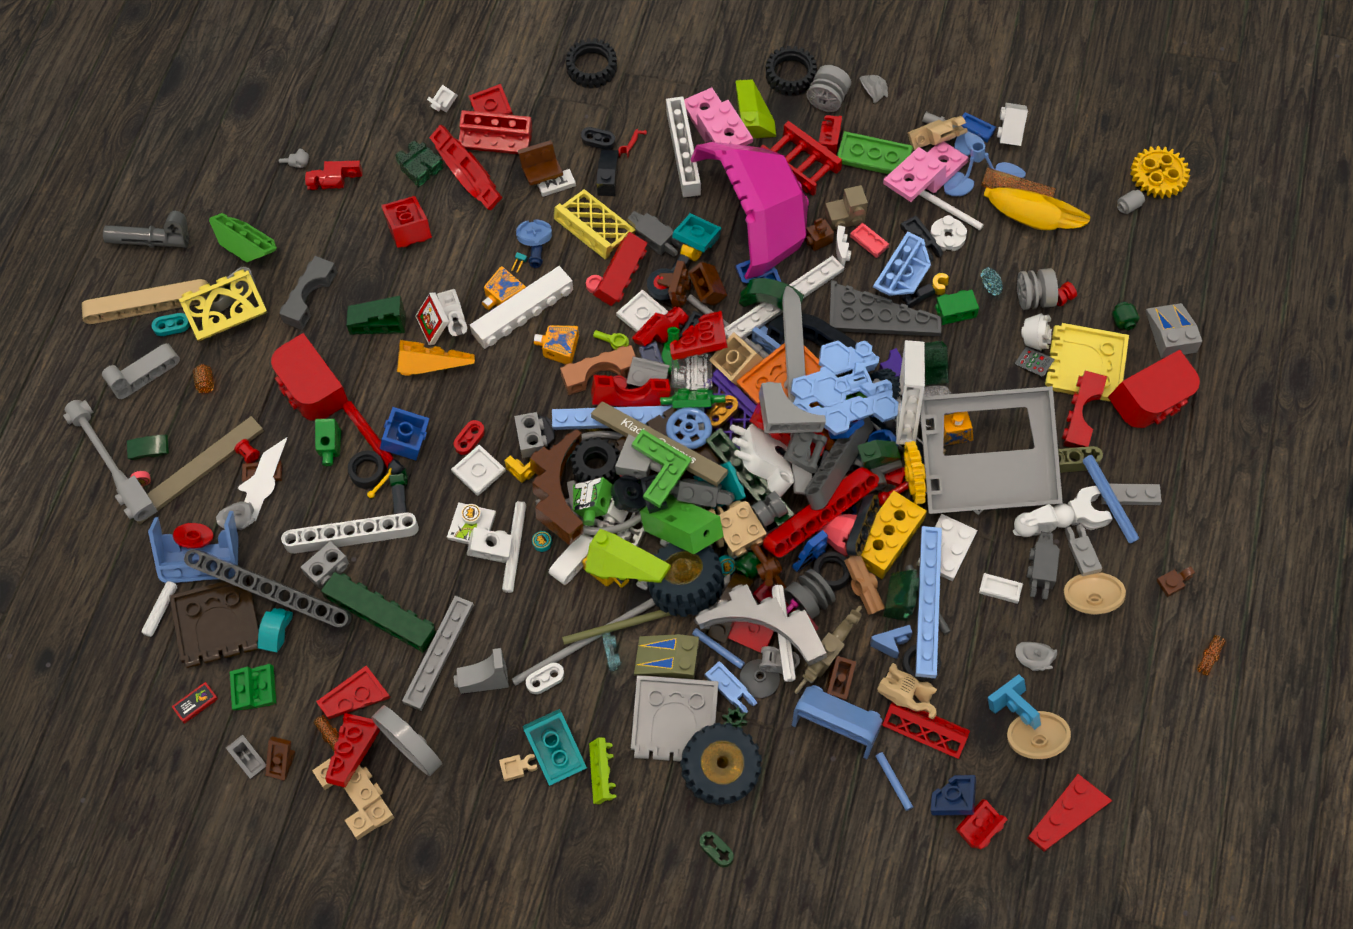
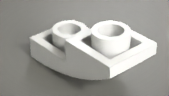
M838 225L836 254L838 261L845 268L846 261H850L851 251L848 250L849 243H846L848 234H844L845 227Z

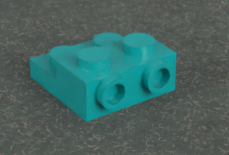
M690 213L674 230L672 238L705 252L708 247L712 248L718 241L721 227Z

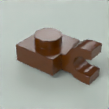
M1190 566L1177 574L1174 569L1159 577L1157 583L1165 595L1169 597L1184 589L1186 586L1184 582L1193 578L1192 575L1195 574V571Z

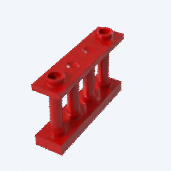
M788 121L784 124L783 137L771 149L765 145L761 147L777 153L788 141H792L797 146L785 157L788 164L801 151L811 155L797 169L790 164L789 166L797 180L801 183L802 189L814 196L816 194V182L829 170L837 174L841 170L842 159ZM814 161L822 163L824 166L810 179L803 174Z

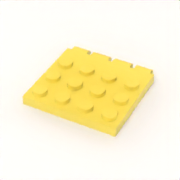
M1062 323L1061 326L1055 325L1053 327V340L1051 341L1050 348L1051 356H1049L1055 360L1047 370L1049 372L1046 375L1045 385L1047 387L1053 386V391L1074 395V393H1078L1079 387H1076L1079 375L1082 376L1086 370L1107 376L1100 400L1110 401L1108 396L1124 379L1129 335Z

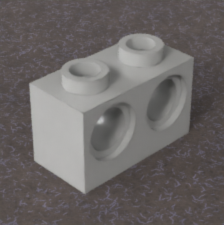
M537 412L514 416L522 458L531 457L535 451H539L542 447H547L546 436L541 435V430H544L542 418L538 419ZM527 425H534L532 428H526ZM532 441L537 442L535 445L529 444Z
M329 541L304 563L301 569L304 575L321 589L334 572L342 573L347 568L349 562L347 557ZM332 558H338L335 562H330ZM317 571H323L322 574L315 575Z

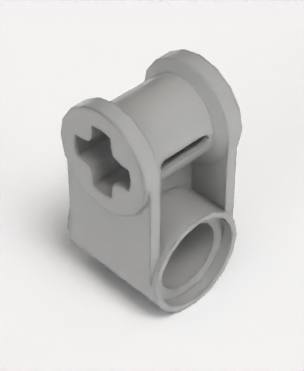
M771 646L762 647V663L759 664V669L765 672L783 674L780 649ZM792 651L794 667L796 669L800 663V658L797 653Z

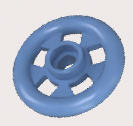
M682 408L675 411L669 417L666 424V433L669 438L691 450L703 446L706 443V439L711 436L712 423L703 411L696 408ZM687 415H693L696 418L695 420L687 419ZM678 419L682 421L680 427L674 425ZM704 423L705 429L699 430L698 424ZM690 425L693 428L687 429L686 426ZM680 432L684 438L680 440L676 436L677 433ZM698 435L699 439L692 442L690 438Z

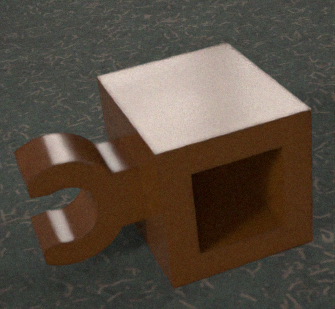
M819 218L814 221V225L806 228L805 241L814 251L833 243L834 231L826 220Z

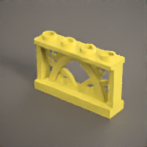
M244 269L237 271L229 279L223 277L216 280L217 284L212 286L206 284L199 287L200 291L195 293L189 291L181 295L182 298L179 301L198 342L267 313L249 271L245 272ZM239 281H245L249 285L248 292L244 296L240 295L243 291V286L241 289L236 288V283ZM230 285L231 290L225 289L223 287ZM252 292L259 304L256 308L246 299ZM210 293L207 300H205V298L202 297L203 295ZM218 294L237 300L231 306L230 319H226L219 312L210 311L212 303ZM193 300H199L201 304L195 307L200 310L203 309V313L192 312L190 310V303ZM239 303H242L243 305H240L239 307H241L243 311L241 313H236V306ZM209 316H219L220 320L218 323H213L214 317L209 318ZM193 317H202L203 330H198Z

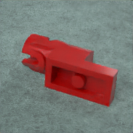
M324 161V170L306 172L305 183L307 189L317 190L319 186H321L322 190L344 188L345 177H362L363 171L360 161Z
M676 306L665 315L655 312L632 337V340L642 346L651 343L653 338L658 342L666 343L668 341V328L676 327L680 329L679 324L684 325L689 320V317L680 307L676 308Z

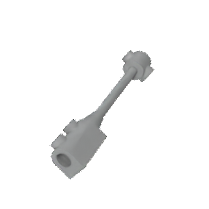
M73 400L69 402L65 407L66 414L63 415L69 425L73 423L75 426H82L108 466L117 488L118 494L115 495V498L121 506L125 504L127 507L124 509V512L128 518L142 521L158 512L135 475L128 479L118 469L92 429L89 420L91 419L90 414L94 412L87 401Z

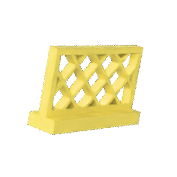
M585 189L565 204L561 205L559 203L554 208V219L605 260L610 256L611 251L620 245L622 239L629 231L633 234L636 231L635 228ZM585 197L589 200V203H579V200ZM569 207H577V212H570L567 209ZM579 208H589L590 213L579 212ZM592 208H599L602 210V213H592ZM579 217H588L590 222H583ZM592 218H602V223L592 222ZM605 218H612L615 220V223H605ZM592 227L603 228V233L595 232ZM605 228H615V233H605ZM618 228H625L628 232L618 233ZM605 238H616V241L611 244Z

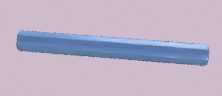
M1093 455L1085 457L1083 463L1129 543L1137 541L1139 539L1137 532Z

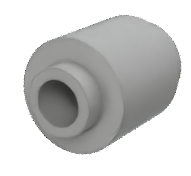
M1132 190L1118 199L1117 208L1120 212L1128 214L1142 206L1145 202V197L1140 190Z

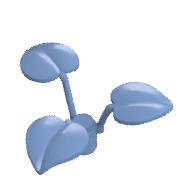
M968 131L966 134L958 136L955 141V149L966 156L971 154L967 173L964 176L963 173L957 172L944 184V192L951 196L968 194L974 187V181L968 178L973 162H981L984 158L992 173H995L994 181L998 185L1012 186L1023 179L1026 173L1020 167L1007 162L998 163L996 169H994L988 153H985L984 141L979 136Z

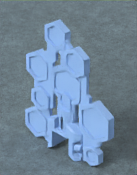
M840 341L822 345L819 356L820 371L794 378L791 384L790 393L796 397L793 404L808 413L825 415L826 423L824 428L833 435L847 432L851 421L861 420L870 415H874L881 422L894 419L898 414L899 402L892 397L893 391L890 381L886 379L872 383L868 372L875 370L879 363V357L872 352V345L866 341L857 343L855 349L846 347ZM852 370V374H848L839 378L835 376ZM859 391L867 397L863 399L857 396L846 400L847 395ZM817 402L824 408L820 406L811 408L809 404Z

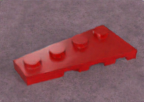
M344 713L343 725L340 726L338 742L335 743V752L331 757L325 777L328 784L345 788L380 732V729L372 719Z
M1077 774L1031 832L1028 839L1045 852L1072 830L1111 803L1112 800Z

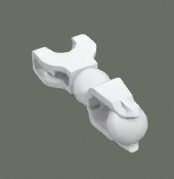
M1097 486L1082 488L1075 499L1069 501L1068 504L1061 503L1054 507L1048 504L1030 513L1024 512L1018 515L1014 522L1015 529L1013 533L1018 536L1030 537L1040 535L1041 531L1051 533L1056 527L1066 528L1071 524L1073 526L1080 523L1083 524L1084 528L1094 530L1108 525L1113 518L1109 511H1097L1092 507L1091 502L1098 498L1100 491Z

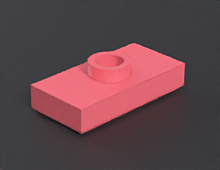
M863 222L850 233V237L876 258L889 247L888 242Z

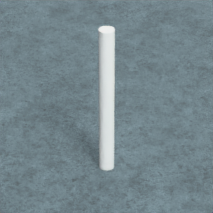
M924 190L919 194L921 197L976 229L981 230L984 224Z

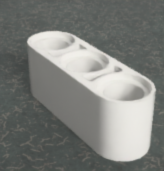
M582 534L554 562L549 570V574L563 585L568 584L583 567L582 560L588 556L589 544L593 537L588 534Z

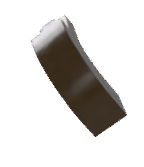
M736 573L728 583L719 603L725 600L731 601L729 592L735 586L747 584L751 591L755 580ZM734 622L711 625L707 636L726 643Z

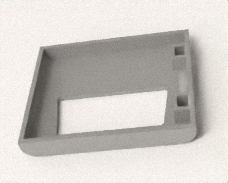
M1053 386L923 397L920 417L929 514L1063 503ZM1018 407L1027 408L1034 443L1033 449L951 456L943 454L945 413ZM932 419L933 430H927L926 420ZM931 479H937V491H932Z

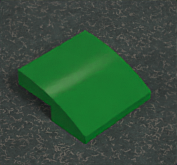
M267 664L252 669L247 666L230 671L232 710H246L276 704L273 665Z

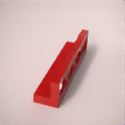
M894 702L891 703L882 724L884 727L959 759L970 733V730L938 716L931 719L929 718V713L924 710L914 711L907 707L897 706ZM891 714L899 716L902 723L895 725L888 722ZM912 723L918 724L921 732H911L908 725ZM934 731L938 733L941 740L934 742L929 739L927 733ZM950 740L959 742L958 751L950 749L946 742Z

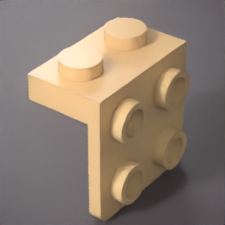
M744 501L718 515L721 519L723 539L728 545L727 552L731 558L744 555L747 552L746 549L755 543L759 546L763 544L767 533L748 502Z

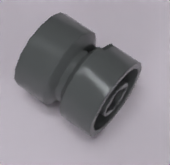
M775 491L765 496V501L759 500L751 506L764 527L773 523L775 517L780 518L788 513L785 504Z

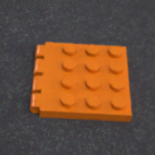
M785 343L736 381L737 385L756 404L760 402L759 391L761 384L766 382L781 383L783 391L788 397V389L784 388V383L787 380ZM804 346L805 375L807 376L819 372L821 366L819 365V359ZM814 402V403L809 404V406L812 405L813 407H816V406H819L820 404L817 403V402Z

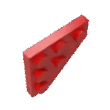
M722 311L701 316L698 324L695 326L691 325L682 333L683 337L678 341L674 340L670 343L673 360L728 348Z

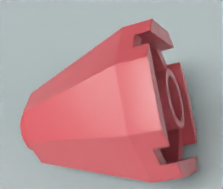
M840 514L818 530L817 533L824 530L828 535L827 543L838 553L848 556L846 544L857 515Z

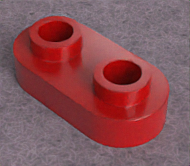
M473 420L468 422L455 438L454 447L457 453L461 455L469 454L482 439L485 430L480 421Z

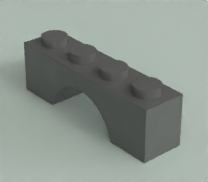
M315 256L308 263L307 270L303 276H300L297 286L290 292L289 299L280 309L279 314L283 323L300 330L304 329L311 317L309 308L305 304L306 298L313 290L330 286L338 273L333 262Z

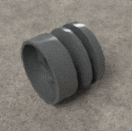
M808 569L804 572V575L798 577L799 583L792 582L784 588L786 602L790 605V601L792 599L795 600L799 606L797 608L794 607V609L805 610L812 620L820 614L819 608L826 610L828 605H832L836 600L828 583L820 574L812 569Z

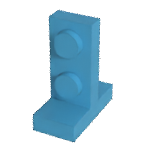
M1018 674L988 697L989 708L992 712L997 713L1007 705L1010 711L1016 712L1020 716L1024 724L1030 725L1035 730L1041 726L1040 713L1020 696L1026 691L1024 678Z

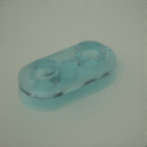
M610 632L603 633L602 638L609 671H617V666H621L619 654H615L613 649L617 647L615 635L611 636Z

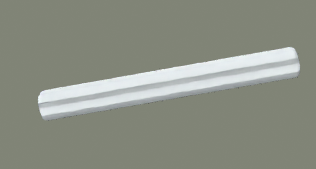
M517 501L515 504L511 529L512 541L509 558L506 561L502 587L503 591L512 593L514 589L526 511V503Z
M775 585L772 587V596L777 598L786 618H788L784 588L782 585ZM778 633L784 681L792 682L796 679L791 642Z

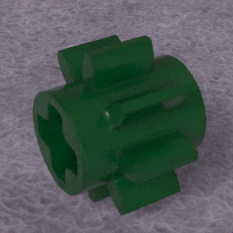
M739 707L736 710L728 708V715H722V719L727 721L723 725L729 723L736 728H741L742 725L747 726V721L742 720L746 717V712L741 713ZM734 718H738L735 723H732Z

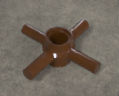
M757 543L753 544L751 549L760 561L756 568L762 580L765 581V585L772 586L774 582L775 585H782L783 588H786L778 575L782 572L778 559L769 551L765 556Z

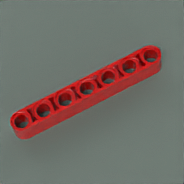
M864 467L858 468L841 481L824 508L813 510L809 504L768 534L763 541V547L776 557H783L875 489L879 483L878 475Z

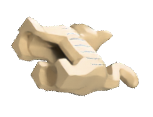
M893 663L886 678L883 677L880 682L878 692L897 706L907 707L914 711H927L931 719L937 715L936 708L930 704V699L937 689L929 682H919L912 675L898 670L897 665ZM913 695H915L921 701V703H916L913 700Z

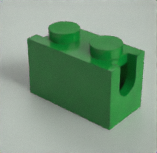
M961 290L955 294L941 295L937 297L938 304L935 305L938 316H941V325L976 318L979 311L973 290Z

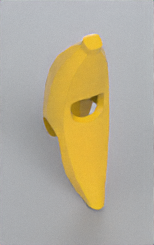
M1003 187L986 188L984 196L989 198L993 206L1001 213L1034 229L1079 228L1087 225L1090 221V215L1066 202L1040 193Z

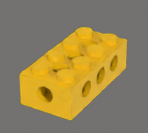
M894 490L878 511L861 555L868 571L881 579L884 578L923 523L927 512Z

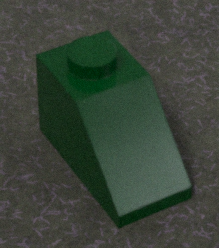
M873 440L857 445L862 466L868 470L901 460L895 441Z

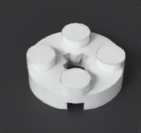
M948 215L934 222L930 233L942 251H946V249L956 251L964 245L967 229L959 220ZM945 232H950V233H952V234H951L952 236H949V235H948V236L946 237V236H945Z

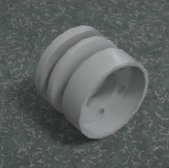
M833 65L821 66L807 91V98L814 107L825 112H835L840 108L851 86V79L839 67Z
M1052 268L1039 269L1037 276L1033 270L1028 271V273L1026 271L1019 272L1017 294L1023 310H1028L1030 307L1036 309L1038 303L1042 308L1055 307L1057 305L1058 283Z

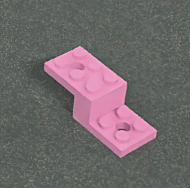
M713 88L684 99L686 112L705 143L710 140L712 142L744 146L753 143V137L729 100L721 102ZM704 106L708 107V109L701 110L700 108ZM732 132L734 135L729 137L725 134Z
M946 142L935 145L928 152L918 147L884 178L883 184L912 202L925 189L934 194L968 162L969 157ZM906 178H911L913 181H908V182H907V181H905V179H906Z

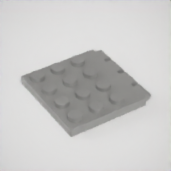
M637 675L631 750H635L634 758L649 759V752L652 751L654 760L669 761L670 753H674L673 761L681 762L683 750L691 737L703 727L711 726L716 722L718 681ZM714 746L704 753L702 763L708 764L709 756H713Z

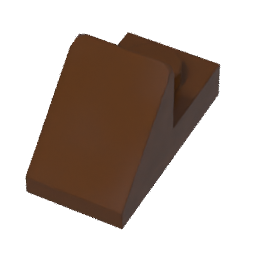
M273 736L269 739L265 776L285 781L295 755V751L291 750V741Z

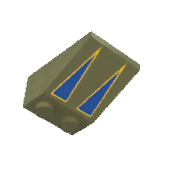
M680 634L640 636L634 676L694 680L699 637Z

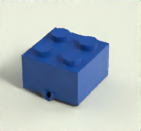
M392 407L389 419L386 420L384 425L385 431L380 449L417 460L422 441L425 440L427 434L426 429L429 418Z

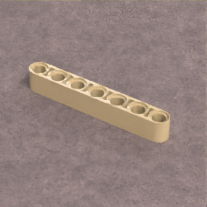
M198 279L86 300L82 302L83 322L95 324L181 308L182 305L179 299L182 298V294L192 291V293L200 291L199 287L208 284V282ZM193 300L190 306L201 303L199 300Z

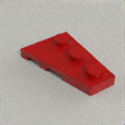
M366 665L316 701V703L327 718L331 719L344 713L389 699L390 696Z

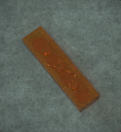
M988 167L981 185L990 189L999 187L1022 189L1052 198L1056 188Z

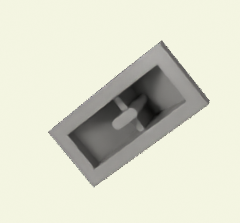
M243 735L226 747L250 779L266 767L265 762Z

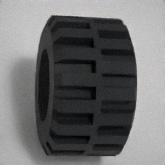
M590 437L587 442L585 440L581 441V446L577 444L571 458L575 480L582 483L604 477L613 485L614 479L617 480L619 477L616 474L615 465L620 455L612 442L609 444L608 439L601 440V437H596L595 440ZM599 458L604 460L606 465L599 469H592L586 466V463L591 459Z

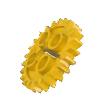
M1157 146L1156 150L1152 147L1149 148V151L1143 149V152L1138 153L1137 157L1133 160L1130 173L1133 176L1132 181H1137L1136 187H1142L1141 192L1147 190V195L1153 193L1154 198H1156L1157 194L1160 195L1161 199H1163L1165 194L1168 198L1171 197L1172 193L1176 196L1178 191L1182 192L1183 188L1186 187L1190 177L1188 175L1190 169L1187 168L1188 163H1183L1185 158H1179L1180 153L1173 154L1174 149L1168 152L1167 147H1164L1163 150H1160L1159 146Z
M905 442L904 461L906 466L904 471L906 482H908L910 495L913 496L914 503L923 504L926 500L924 464H922L916 442Z

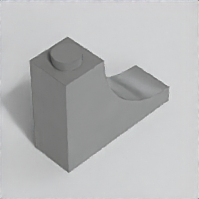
M766 382L761 384L759 399L764 433L823 431L826 423L825 415L808 413L795 406L784 393L781 383Z
M501 648L493 649L492 655L482 662L457 668V675H454V685L459 688L461 694L509 687L507 667Z

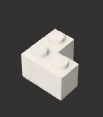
M1005 103V107H1001L1000 120L1003 121L1002 127L998 128L997 132L1000 143L1021 146L1028 113L1027 106Z

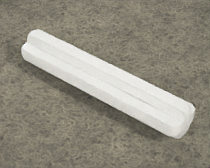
M166 582L142 629L144 635L153 636L170 602L169 595H173L177 589L175 583Z

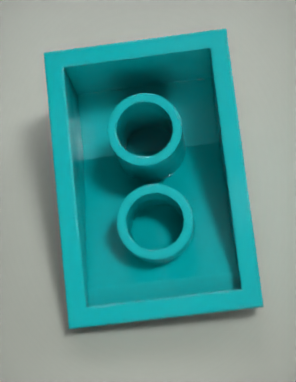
M560 709L523 726L549 786L587 768Z

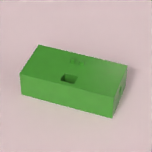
M671 494L666 498L667 509L650 514L647 507L640 510L644 531L692 554L699 552L724 537L720 516L694 504L677 501V498Z

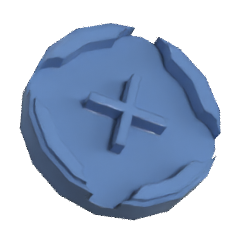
M537 219L530 223L525 221L516 228V237L524 245H542L552 237L550 224Z

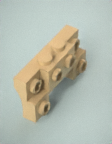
M330 759L312 770L325 790L332 786L325 779ZM360 765L346 788L344 787L359 810L345 820L357 840L394 819L393 814L380 796L383 794L377 783L374 785L369 779L372 775L366 767L362 769Z

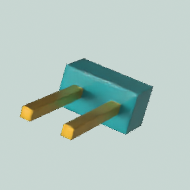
M517 252L515 255L516 261L511 271H513L519 260L521 263L517 269L518 273L522 263H526L527 256Z

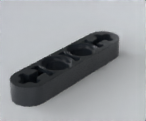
M876 494L865 495L846 544L849 556H861L879 510V498Z

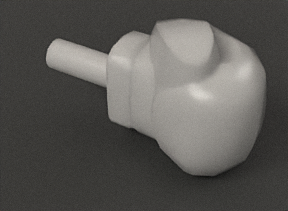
M299 148L296 154H290L289 158L279 159V163H288L289 166L303 168L308 164L309 155Z

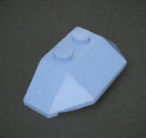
M907 232L876 280L873 288L889 296L914 294L931 266L924 239Z

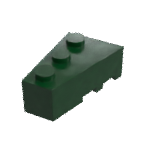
M401 296L348 306L347 328L349 334L405 333L406 313Z

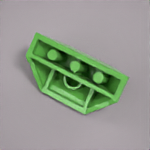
M223 213L209 219L219 244L229 252L240 257L243 261H252L277 249L273 239L246 222L227 217Z

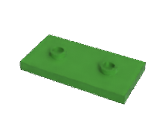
M844 131L837 156L842 159L843 165L890 174L911 155L913 146Z

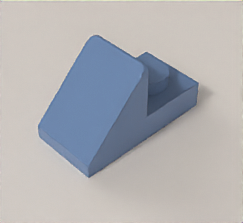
M907 625L871 637L870 645L897 659L899 651L896 643L901 645L909 641L912 635L911 627Z

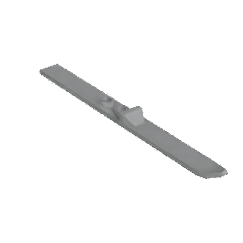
M786 286L782 302L787 380L784 383V388L788 389V399L793 403L796 397L790 393L792 380L805 375L800 298L791 287ZM810 448L805 459L808 462L811 459ZM792 463L794 493L805 495L804 491L812 479V473Z

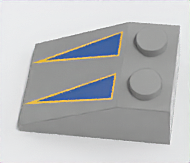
M1182 303L1145 310L1161 358H1165L1178 350H1181L1183 354L1197 353L1202 339L1196 323Z

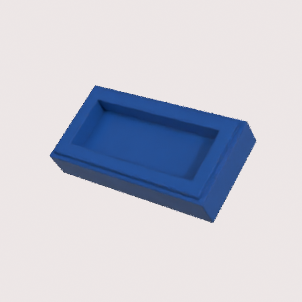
M966 112L963 114L962 117L966 123L961 126L967 128L969 132L979 136L987 143L995 132L996 127Z

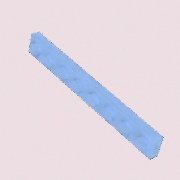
M673 406L614 408L647 425L646 422L658 415H661L664 419L662 413ZM692 407L704 412V407ZM595 408L552 409L553 430L609 427L591 418V413ZM687 415V418L695 420L696 416Z
M922 526L916 677L936 678L942 536V528Z

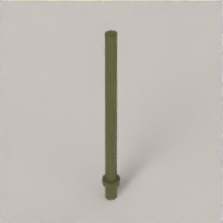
M662 610L564 636L562 641L566 645L666 617L670 614L669 611L665 613Z

